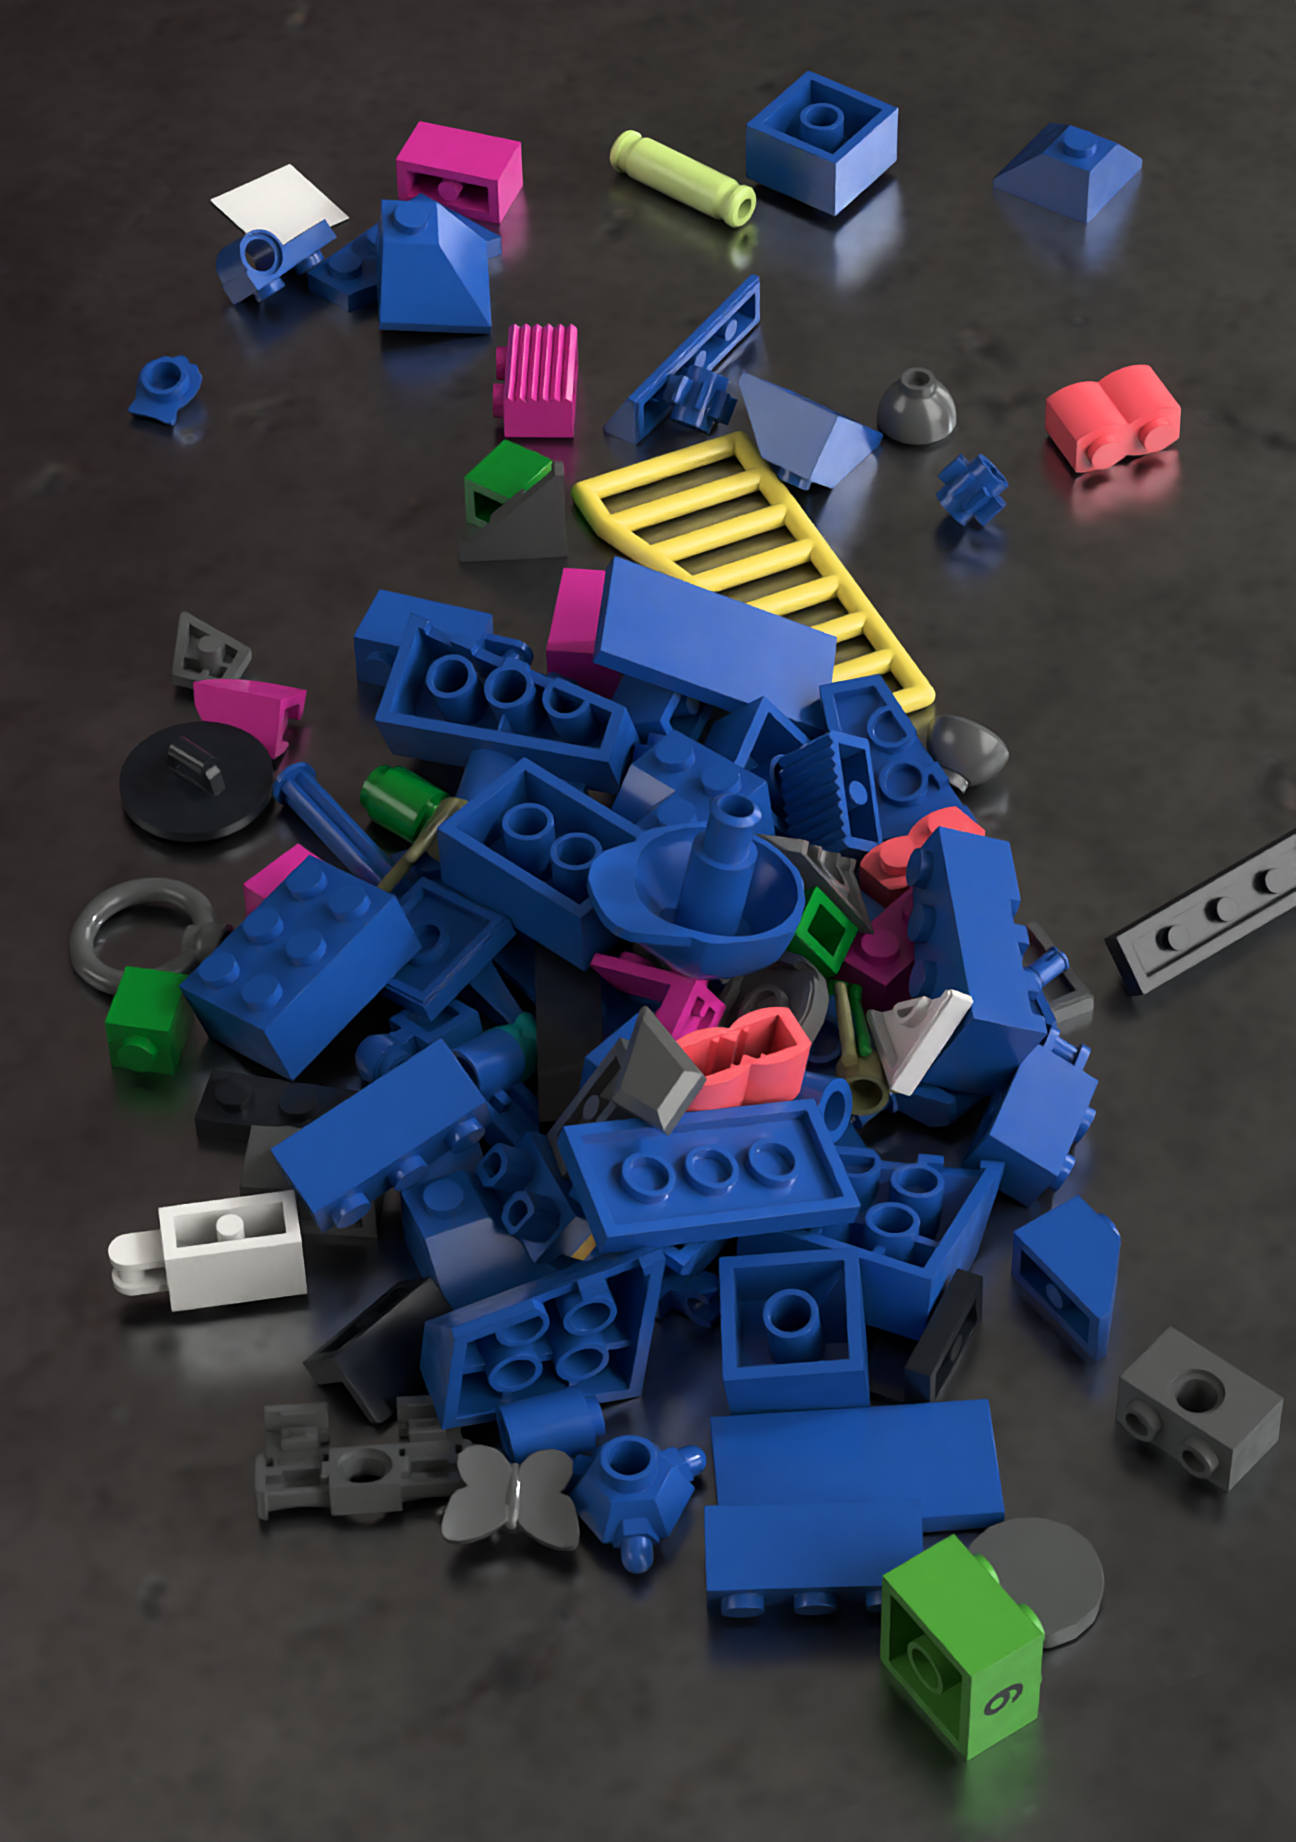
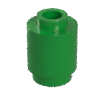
M381 765L364 782L360 793V804L367 810L368 816L372 821L413 845L441 800L451 796L403 766L391 767L389 765Z

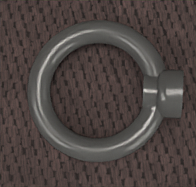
M138 878L122 882L103 891L81 910L70 929L68 953L75 971L86 983L102 992L115 995L124 971L110 968L102 963L95 955L93 942L101 925L117 912L130 906L150 902L171 904L185 911L191 918L193 925H189L184 932L181 953L171 961L152 969L188 975L234 931V928L231 924L218 922L216 912L210 901L193 886L170 878Z

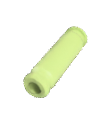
M628 130L620 134L612 145L610 162L614 170L621 173L626 172L629 177L714 219L724 220L727 225L733 228L744 225L753 214L756 206V195L753 188L748 185H739L735 179L655 140L642 138L634 130Z

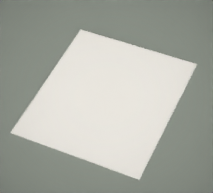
M291 164L210 200L246 234L255 229L267 230L273 233L282 245L326 219L331 227L349 218Z

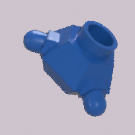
M622 1435L603 1443L592 1452L590 1457L579 1454L577 1458L569 1457L573 1461V1476L564 1492L569 1493L568 1496L575 1505L576 1513L601 1542L613 1545V1548H620L623 1566L629 1572L639 1574L647 1571L653 1563L652 1545L659 1544L660 1540L668 1538L695 1490V1487L690 1482L694 1480L695 1476L703 1472L707 1459L704 1451L695 1445H687L679 1449L672 1446L661 1450L649 1439L637 1435Z

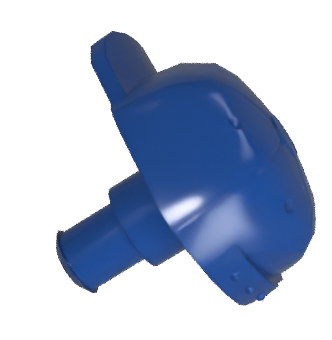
M735 793L720 794L710 800L708 821L655 827L639 834L634 842L603 851L591 862L586 888L590 902L603 925L611 933L627 941L638 942L647 952L664 964L693 979L696 978L697 980L725 979L753 974L775 963L780 959L793 939L805 906L804 884L798 869L771 843L754 834L756 824L760 821L762 815L760 807L746 796Z

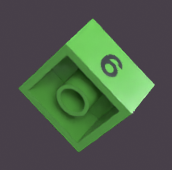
M952 1534L882 1575L880 1661L967 1761L1038 1718L1039 1693L1042 1682V1651L1045 1640L1044 1629L1040 1620L1029 1606L1024 1603L1017 1605L1000 1586L995 1570L984 1556L979 1553L973 1555L956 1535Z

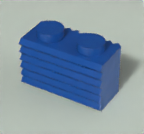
M831 730L780 757L777 761L782 768L778 774L783 779L780 784L781 797L786 804L783 809L788 814L785 821L790 826L786 832L791 838L808 841V845L821 846L824 851L840 853V857L855 859L854 872H859L860 863L865 855L883 842L869 741L866 738Z

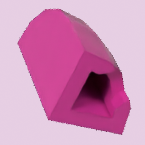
M207 679L193 682L195 707L202 721L224 723L250 733L263 744L271 759H276L286 751L289 743L282 740V736L289 718L301 720L307 690L239 679Z

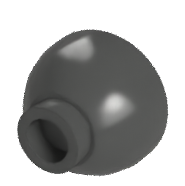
M921 367L910 368L904 371L901 378L885 391L877 411V423L880 429L890 438L910 445H925L939 441L953 431L957 422L956 406L950 392L941 382L935 379V375L930 370Z
M955 715L938 716L930 722L926 737V750L934 762L938 761L949 778V785L958 797L964 795L967 787L983 784L995 777L1003 769L1010 757L1005 743L996 734L978 723Z

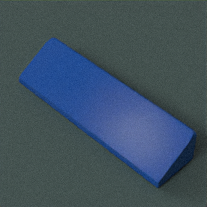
M751 274L626 399L603 426L605 433L633 445H636L638 442L640 443L673 409V406H670L668 402L661 400L671 374L679 377L681 375L686 376L690 365H696L711 371L760 321L759 276Z

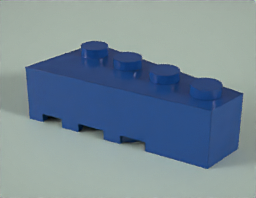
M414 613L410 614L374 719L393 755L466 767L469 755L473 750L489 749L506 754L517 761L525 757L559 779L586 784L588 790L618 795L632 764L634 744H640L641 742L625 706L559 677H556L554 680L531 670L528 663L509 655L506 659L480 648L475 640L457 632L451 635L433 627L429 620Z
M938 826L922 847L914 849L911 853L906 869V882L908 886L913 887V909L908 921L907 934L909 940L914 942L915 964L909 980V993L913 998L925 996L935 999L941 997L946 989H953L971 996L973 1004L920 1082L991 1097L1048 1033L1044 1016L1032 1014L1029 1000L1035 1001L1039 994L1036 973L1023 971L1022 966L1024 953L1030 943L1027 927L1014 924L1013 920L1019 908L1021 898L1010 842Z

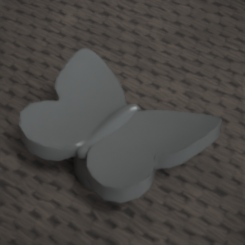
M481 1444L467 1446L458 1454L457 1470L465 1488L456 1490L447 1504L441 1526V1535L444 1541L458 1545L472 1543L500 1530L506 1533L524 1532L536 1542L558 1551H572L577 1548L579 1543V1524L575 1505L569 1496L562 1494L573 1476V1461L565 1452L555 1449L539 1450L529 1455L521 1464H510L501 1452L493 1447Z

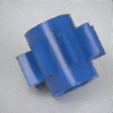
M696 365L689 366L686 376L681 375L679 377L671 374L661 399L668 402L670 406H673L669 419L704 434H710L713 423L718 424L720 422L728 425L738 401L730 397L731 394L726 393L730 380L718 373Z
M959 454L937 475L945 484L936 492L937 499L944 509L963 526L967 525L974 517L982 526H985L1007 505L999 495L1009 487L1008 482L996 466L982 454H978L971 462L963 454Z

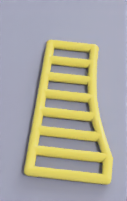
M735 431L577 482L572 486L570 492L572 500L598 537L639 565L715 593L811 561L822 575V578L745 604L778 616H783L838 598L849 614L812 626L811 628L836 636V643L864 634L876 651L834 665L832 683L892 672L903 687L902 690L893 692V695L906 714L933 703L935 699L933 687L782 480L777 477L776 472L768 461L761 458L759 449L747 433ZM733 456L738 459L746 470L610 514L601 501L603 498ZM757 491H761L771 505L652 545L632 533ZM783 526L788 528L796 542L696 575L689 574L675 563L676 561Z

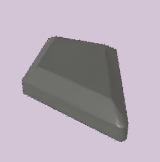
M182 612L179 618L171 673L172 684L193 689V682L240 679L252 659L251 648L188 612Z
M643 1006L640 1008L611 1101L617 1107L669 1136L707 1081V1078L647 1006Z

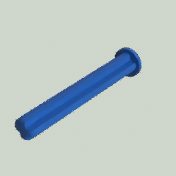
M298 762L285 768L273 783V798L281 805L290 806L357 878L377 886L394 867L395 864L316 781V771L309 763ZM405 875L392 889L390 894L394 895L397 901H399L414 884Z

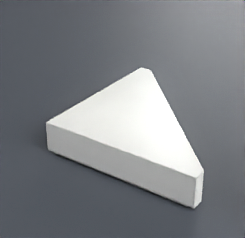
M946 989L939 998L930 999L922 996L899 1002L894 1005L893 1010L879 1012L869 1009L867 1011L866 1019L891 1090L911 1096L973 1004L971 996L953 989Z

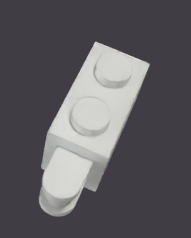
M294 1190L160 1207L158 1210L161 1229L120 1235L110 1243L108 1248L109 1260L114 1267L112 1279L115 1289L129 1296L169 1291L172 1312L307 1294L303 1249Z

